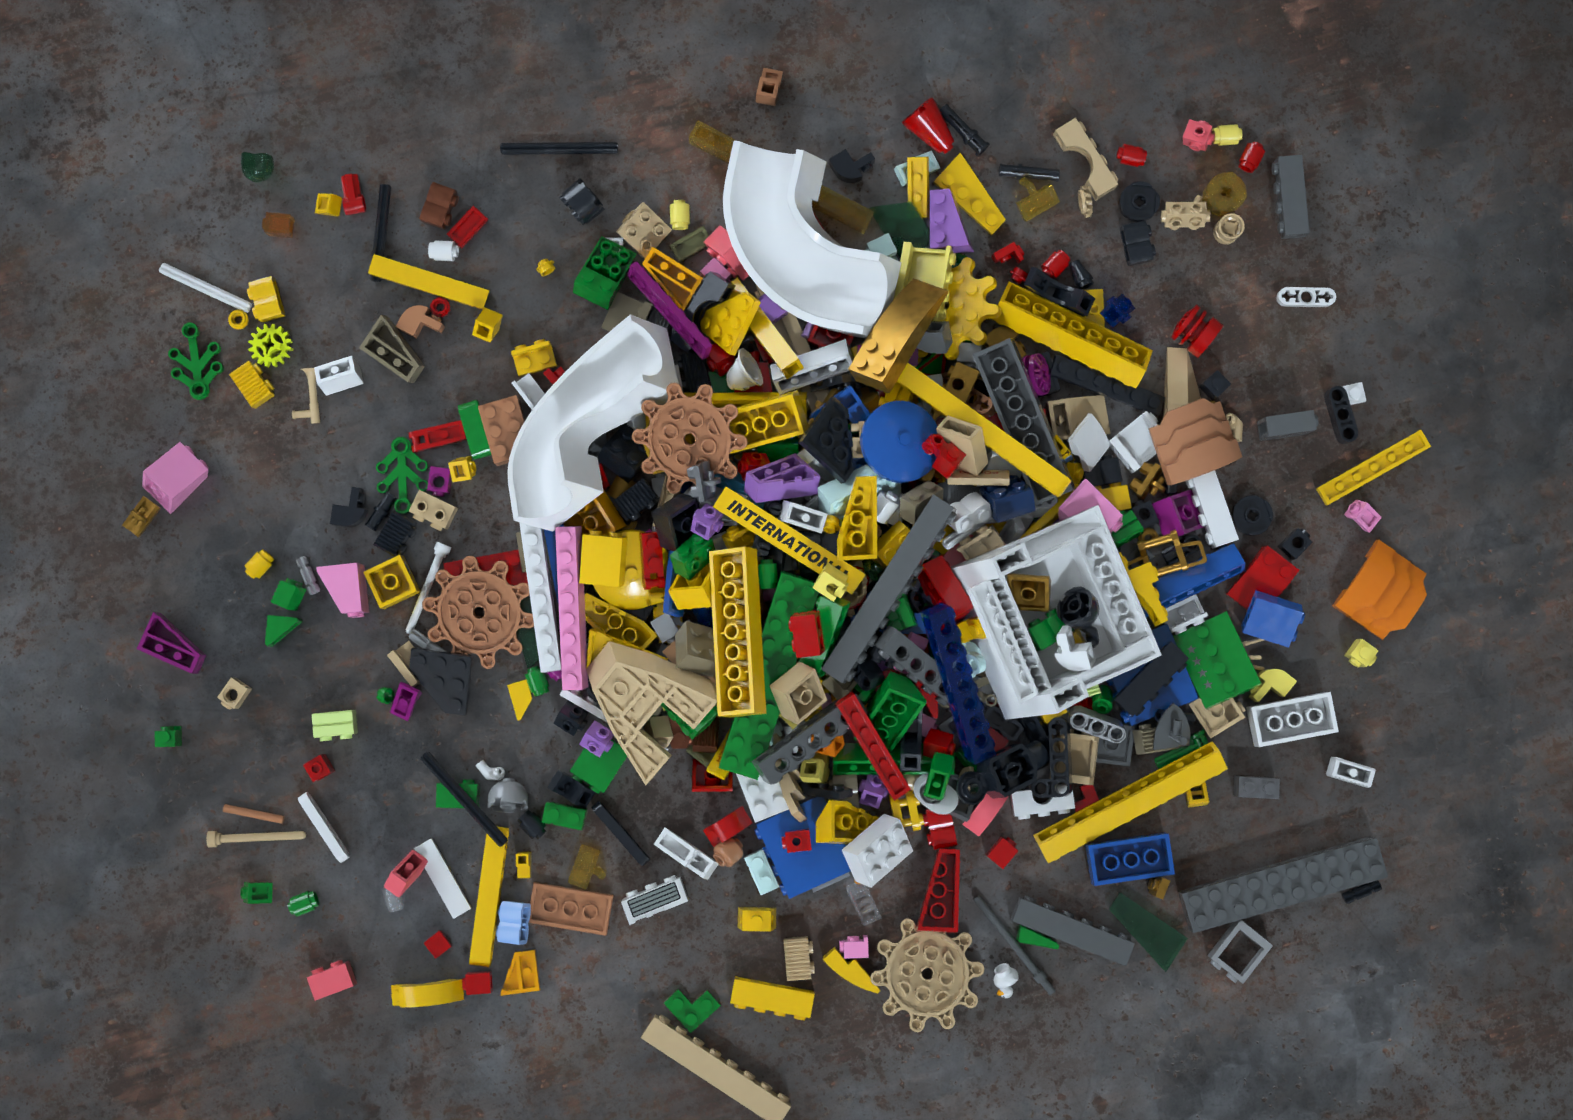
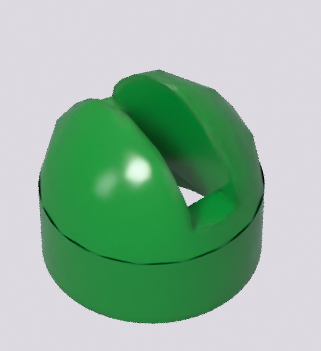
M382 687L377 691L378 695L376 698L379 702L385 704L392 702L394 691L391 688Z

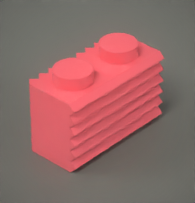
M411 850L391 871L384 884V888L395 896L400 897L421 875L428 860L415 850Z

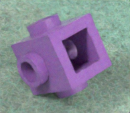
M706 503L701 509L698 508L695 511L691 531L709 540L715 532L718 533L723 527V513Z
M594 720L579 745L600 758L604 751L608 753L614 742L611 740L614 734L607 727Z
M867 775L866 780H861L858 790L862 792L859 803L878 809L882 798L886 799L888 794L884 784L878 775Z

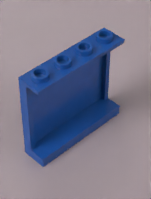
M1168 624L1151 630L1159 650L1170 641L1176 645ZM1147 663L1106 680L1108 686L1112 685L1115 692L1113 693V698ZM1186 667L1180 673L1176 672L1172 676L1173 681L1167 687L1162 686L1158 690L1159 695L1152 702L1148 700L1143 705L1145 709L1140 715L1131 717L1122 710L1120 716L1123 722L1127 723L1128 726H1133L1155 717L1157 709L1167 710L1172 703L1179 707L1199 699Z
M815 796V798L800 804L807 817V820L802 823L791 815L790 810L756 823L755 833L759 840L763 839L765 843L763 851L767 859L771 857L774 864L771 866L775 877H780L782 884H779L784 896L788 895L789 899L851 871L842 852V849L846 846L845 844L816 843V821L827 804L823 797ZM809 829L812 850L787 853V848L783 849L781 837L785 836V831ZM794 838L792 840V843L794 845H799L800 839Z

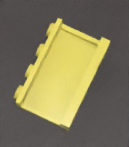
M904 242L894 299L913 278L948 290V285L952 283L953 279L951 268L956 262V253L953 252L952 247L947 246L946 250L915 248L912 242ZM949 293L932 321H945L946 309L944 307L945 302L949 301Z

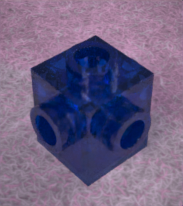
M1122 293L1117 298L1112 296L1105 303L1107 307L1100 314L1113 328L1119 322L1122 324L1127 322L1132 317L1130 313L1136 308L1132 305L1131 300Z

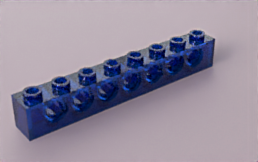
M939 603L921 611L920 614L965 758L969 762L977 764L996 755L994 750L995 742L990 736L988 730L990 725L983 714L984 706L979 700L977 694L979 691L978 686L973 681L971 675L973 670L967 662V650L960 639L961 631L955 623V612L951 606ZM945 623V627L941 631V626ZM956 661V666L952 668L953 663Z

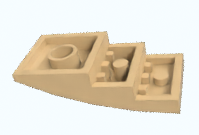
M777 733L773 735V745L782 739ZM781 758L776 761V767L781 765ZM798 767L796 770L782 776L783 779L779 784L791 815L802 823L807 820V817L799 804V801L803 800L805 796L797 783V780L800 779V769Z

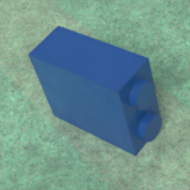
M1255 590L1241 624L1242 633L1289 648L1291 641L1294 642L1296 640L1298 624H1302L1304 621L1305 613L1303 612L1302 605Z

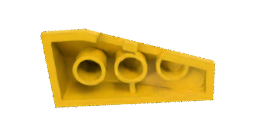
M859 476L855 478L837 538L838 561L877 559V476Z
M829 800L816 821V843L849 844L879 817L872 816L866 813L865 810L852 806V803L848 801Z

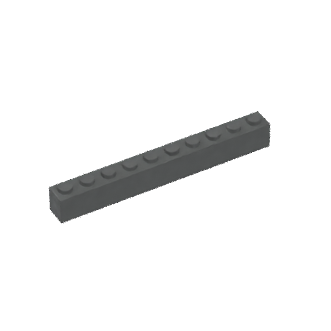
M933 494L821 670L841 683L850 682L856 674L854 669L858 663L861 665L866 659L867 654L865 652L869 646L873 647L878 640L876 635L879 630H883L889 623L890 619H888L891 611L895 612L901 603L899 599L902 594L906 595L912 586L911 580L914 576L918 577L923 569L922 563L925 559L928 560L934 552L933 546L936 541L940 542L946 533L944 531L947 524L951 525L957 516L955 513L956 508Z

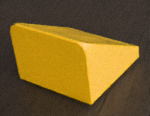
M318 193L315 213L339 216L342 198L335 194Z

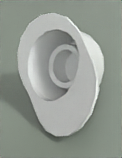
M921 775L917 778L913 791L915 797L922 805L936 814L944 815L955 810L958 805V795L951 786L947 784L943 800L924 796L928 775Z

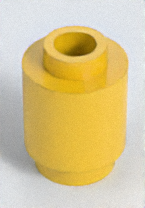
M264 549L260 552L257 551L244 565L246 567L245 572L253 579L255 577L260 579L273 565L272 562L275 559Z

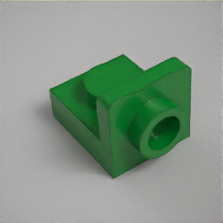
M244 882V887H241L240 891L241 899L247 904L272 903L273 883Z

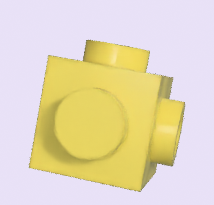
M1356 639L1345 653V656L1350 659L1349 662L1355 667H1367L1376 661L1378 650L1365 640Z

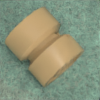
M1234 213L1224 215L1213 229L1215 239L1221 244L1233 243L1243 233L1245 229L1244 221L1239 215Z

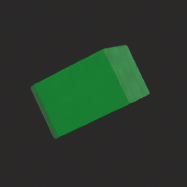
M268 615L265 636L266 646L273 647L303 622L302 619Z

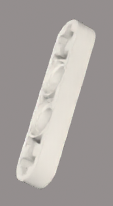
M308 792L298 797L302 808L336 859L342 863L350 858L348 850L313 797Z

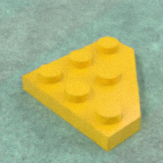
M747 292L732 297L706 310L700 322L701 330L728 354L735 356L761 302Z

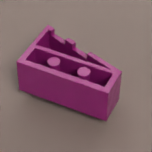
M153 612L137 646V650L191 674L199 673L207 656L166 617L158 612Z

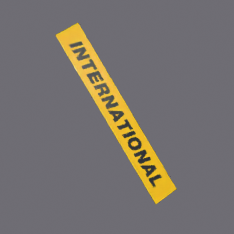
M728 487L724 488L713 506L721 513L818 574L822 572L827 563H830L848 575L846 582L849 584L846 591L852 595L866 575L844 560L838 561L836 555Z

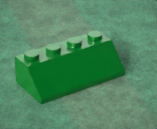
M890 671L866 706L867 716L890 754L927 702L909 678Z

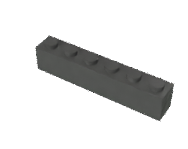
M1025 895L1024 898H1018L1010 918L1013 922L1127 966L1135 945L1134 942L1130 941V936L1119 933V935L1112 934V929L1100 925V928L1092 926V921L1081 918V921L1073 918L1074 914L1065 910L1062 913L1057 912L1055 907L1050 904L1044 903L1043 906L1036 903L1037 899Z

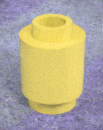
M1237 124L1220 125L1212 129V133L1215 134L1213 144H1218V146L1236 145L1239 143V140H1242V129Z
M674 200V203L670 204V224L673 230L688 229L690 224V205L685 203V200Z

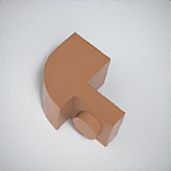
M763 68L756 93V103L776 106L783 71Z
M416 305L404 311L396 328L417 339L424 325L441 334L445 326L441 323L442 320L432 314L428 317L431 313L428 307Z

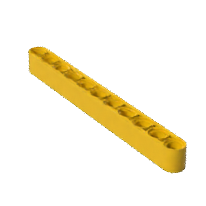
M907 363L897 380L899 384L945 417L950 416L982 427L985 446L1053 495L1060 498L1072 482L1067 476L914 366Z

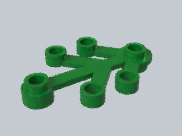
M189 322L183 325L182 334L188 338L191 361L183 356L177 348H171L168 356L193 372L194 381L187 377L184 371L178 367L171 370V376L187 385L190 395L194 399L203 400L210 393L209 384L217 374H221L224 371L223 364L215 361L211 364L210 371L202 379V370L214 355L221 352V346L216 342L209 343L207 351L199 358L197 337L200 334V329L194 323ZM194 328L195 333L190 335L189 330ZM217 345V350L212 352V346ZM177 351L178 356L173 358L172 353ZM219 364L220 369L218 371H215V365ZM180 370V376L175 377V372ZM199 387L203 388V392L201 394L197 393V389Z
M397 437L392 441V451L383 461L376 464V470L381 474L387 473L389 465L396 458L398 465L383 481L377 484V491L385 494L386 491H389L390 485L398 478L399 499L396 500L394 507L398 513L407 514L412 505L407 499V477L416 484L418 490L423 492L427 491L428 481L421 479L406 465V457L416 464V468L420 472L427 471L429 464L411 451V442L407 438ZM403 443L405 445L404 450L398 449L399 444ZM421 462L426 464L424 469L419 468ZM381 464L386 466L384 471L379 470ZM425 482L426 488L421 489L420 483ZM382 484L386 485L385 491L380 490ZM402 503L407 504L405 510H402L400 507Z

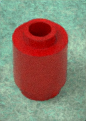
M1258 142L1246 145L1239 159V168L1241 170L1253 173L1258 168L1265 154L1263 145Z
M1123 144L1122 147L1118 148L1116 159H1119L1120 164L1134 167L1144 166L1147 150H1143L1142 147Z
M1062 250L1053 252L1041 265L1042 272L1052 279H1056L1068 267L1070 257Z

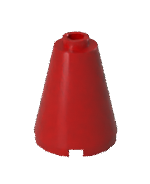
M933 97L920 105L902 121V124L937 153L943 152L946 154L954 147L952 145L954 139Z

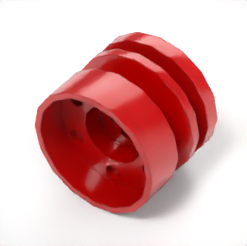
M1197 304L1183 315L1170 337L1176 340L1180 334L1183 335L1178 344L1182 345L1189 340L1191 343L1187 351L1196 358L1206 350L1224 326L1214 317L1207 322L1203 321L1207 314L1205 310L1198 317L1196 314L1201 307Z

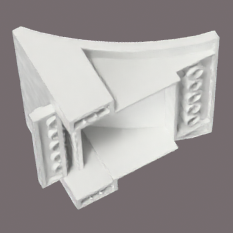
M1099 505L992 551L951 566L952 572L960 580L962 588L969 595L974 607L962 620L969 617H978L987 637L985 639H972L971 641L979 647L981 655L986 661L985 673L997 697L1005 720L1059 713L1089 697L1088 688L1162 655ZM1008 574L1050 576L1051 594L1049 610L1057 609L1059 600L1062 601L1065 597L1064 593L1073 587H1084L1097 598L1100 610L1096 621L1092 625L1098 630L1099 644L1093 648L1096 661L1091 670L1072 671L1063 667L1054 655L1059 647L1057 642L1042 651H1036L1027 630L1029 627L1028 623L1036 618L1042 620L1046 617V612L1019 610L1007 583ZM1080 630L1083 638L1087 641L1085 633Z

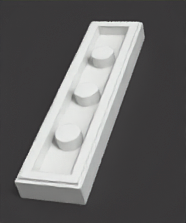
M433 838L415 847L414 850L428 860L425 869L453 919L472 908Z

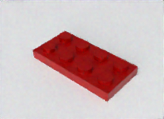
M519 549L475 557L482 571H490L497 561L506 562L508 565V572L506 574L508 584L513 586L520 583L528 584L527 572H522ZM463 560L443 563L444 570H447L451 575L459 576L462 574Z

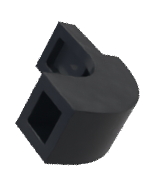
M1031 267L1024 286L1029 288L1031 292L1078 315L1088 316L1096 299L1085 290L1069 287L1057 282L1036 267Z
M923 709L901 738L900 771H921Z

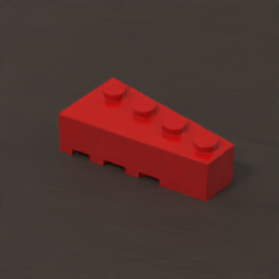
M939 849L937 851L915 931L958 932L960 850Z

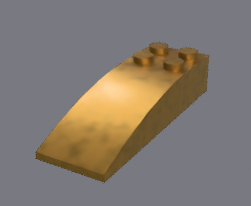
M913 278L879 318L848 368L855 381L890 394L949 293L948 290Z

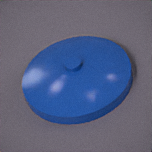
M908 401L885 403L875 409L863 424L860 435L863 457L868 466L883 479L896 483L915 481L926 475L933 468L932 465L936 460V456L925 453L922 449V443L931 434H937L936 428L938 426L932 416L917 404Z

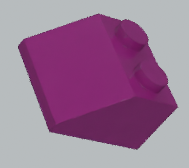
M1191 489L1152 503L1160 522L1159 526L1162 535L1170 534V531L1176 530L1179 537L1204 527L1199 522L1198 515H1200L1198 507H1195L1193 504Z

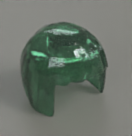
M242 152V172L252 182L266 181L274 171L273 156L267 153L254 154Z

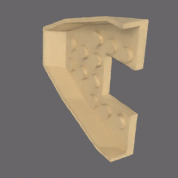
M611 641L606 644L586 669L592 690L612 733L645 785L654 778L656 773L672 756L642 729L661 704L664 703L692 729H695L717 703L716 685L711 680L691 671L676 668V664L654 654Z

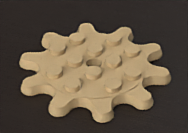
M904 919L900 924L903 935L900 942L892 943L885 939L879 941L877 945L878 952L886 957L887 965L883 970L874 971L871 974L870 980L873 985L885 986L890 991L889 999L883 1004V1011L889 1016L896 1014L900 1010L907 1011L910 1015L909 1026L914 1032L922 1031L926 1020L930 1017L937 1018L944 1029H951L955 1025V1018L953 1016L955 1006L962 1004L968 1008H973L978 1003L977 996L968 988V982L973 977L981 976L984 973V966L980 962H971L965 957V951L971 945L972 937L966 932L960 933L955 938H950L944 932L915 931L916 925L914 921ZM925 968H929L932 971V976L928 980H925L921 973Z

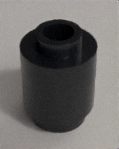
M527 810L517 820L520 823L521 829L531 839L536 837L538 840L547 832L544 829L547 825L542 823V820L530 810Z

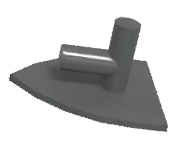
M1174 703L1163 713L1157 724L1153 750L1190 746V726L1187 717Z

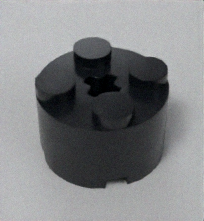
M581 178L563 191L559 197L566 206L574 210L571 213L582 225L590 223L605 210L603 204L592 190L585 186V182Z

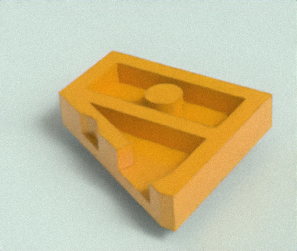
M536 949L515 952L501 990V996L540 991Z

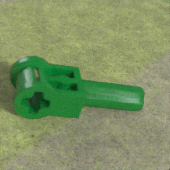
M1205 729L1190 735V746L1172 749L1154 759L1156 766L1160 769L1202 747V745L1208 744Z

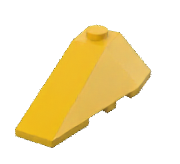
M589 593L585 594L586 621L595 630L645 650L658 637L643 620Z

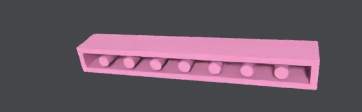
M582 526L555 527L562 690H583L588 688V675L586 671L584 584L579 583Z

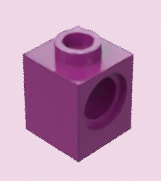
M430 466L427 490L432 492L433 496L438 497L450 494L452 484L450 469ZM439 477H443L445 480L442 487H436L435 481Z

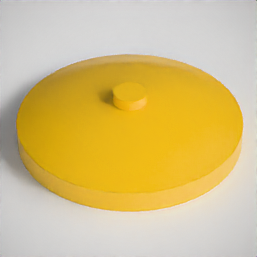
M618 531L622 533L621 536L628 537L624 586H593L604 601L624 610L642 609L650 606V592L665 591V588L658 589L657 587H652L649 590H644L640 533L644 531ZM662 548L663 569L666 584L668 552L665 548ZM651 573L650 578L656 579V573Z

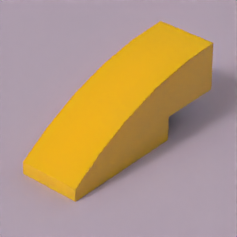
M836 947L823 956L826 964L845 980L874 993L881 991L879 986L872 984L870 975L855 958L847 962Z

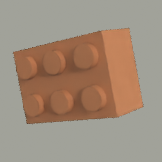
M517 395L478 406L493 462L496 466L509 463L513 444L525 422L521 402Z

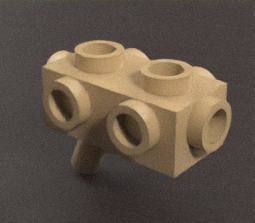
M1199 195L1195 197L1193 202H1166L1165 210H1161V222H1164V226L1169 227L1171 230H1177L1179 227H1189L1191 230H1197L1199 227H1205L1206 222H1210V210H1207L1206 202H1202L1203 197Z

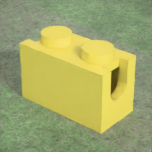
M827 563L816 579L813 589L834 602L836 597L841 598L849 584L846 582L848 575Z

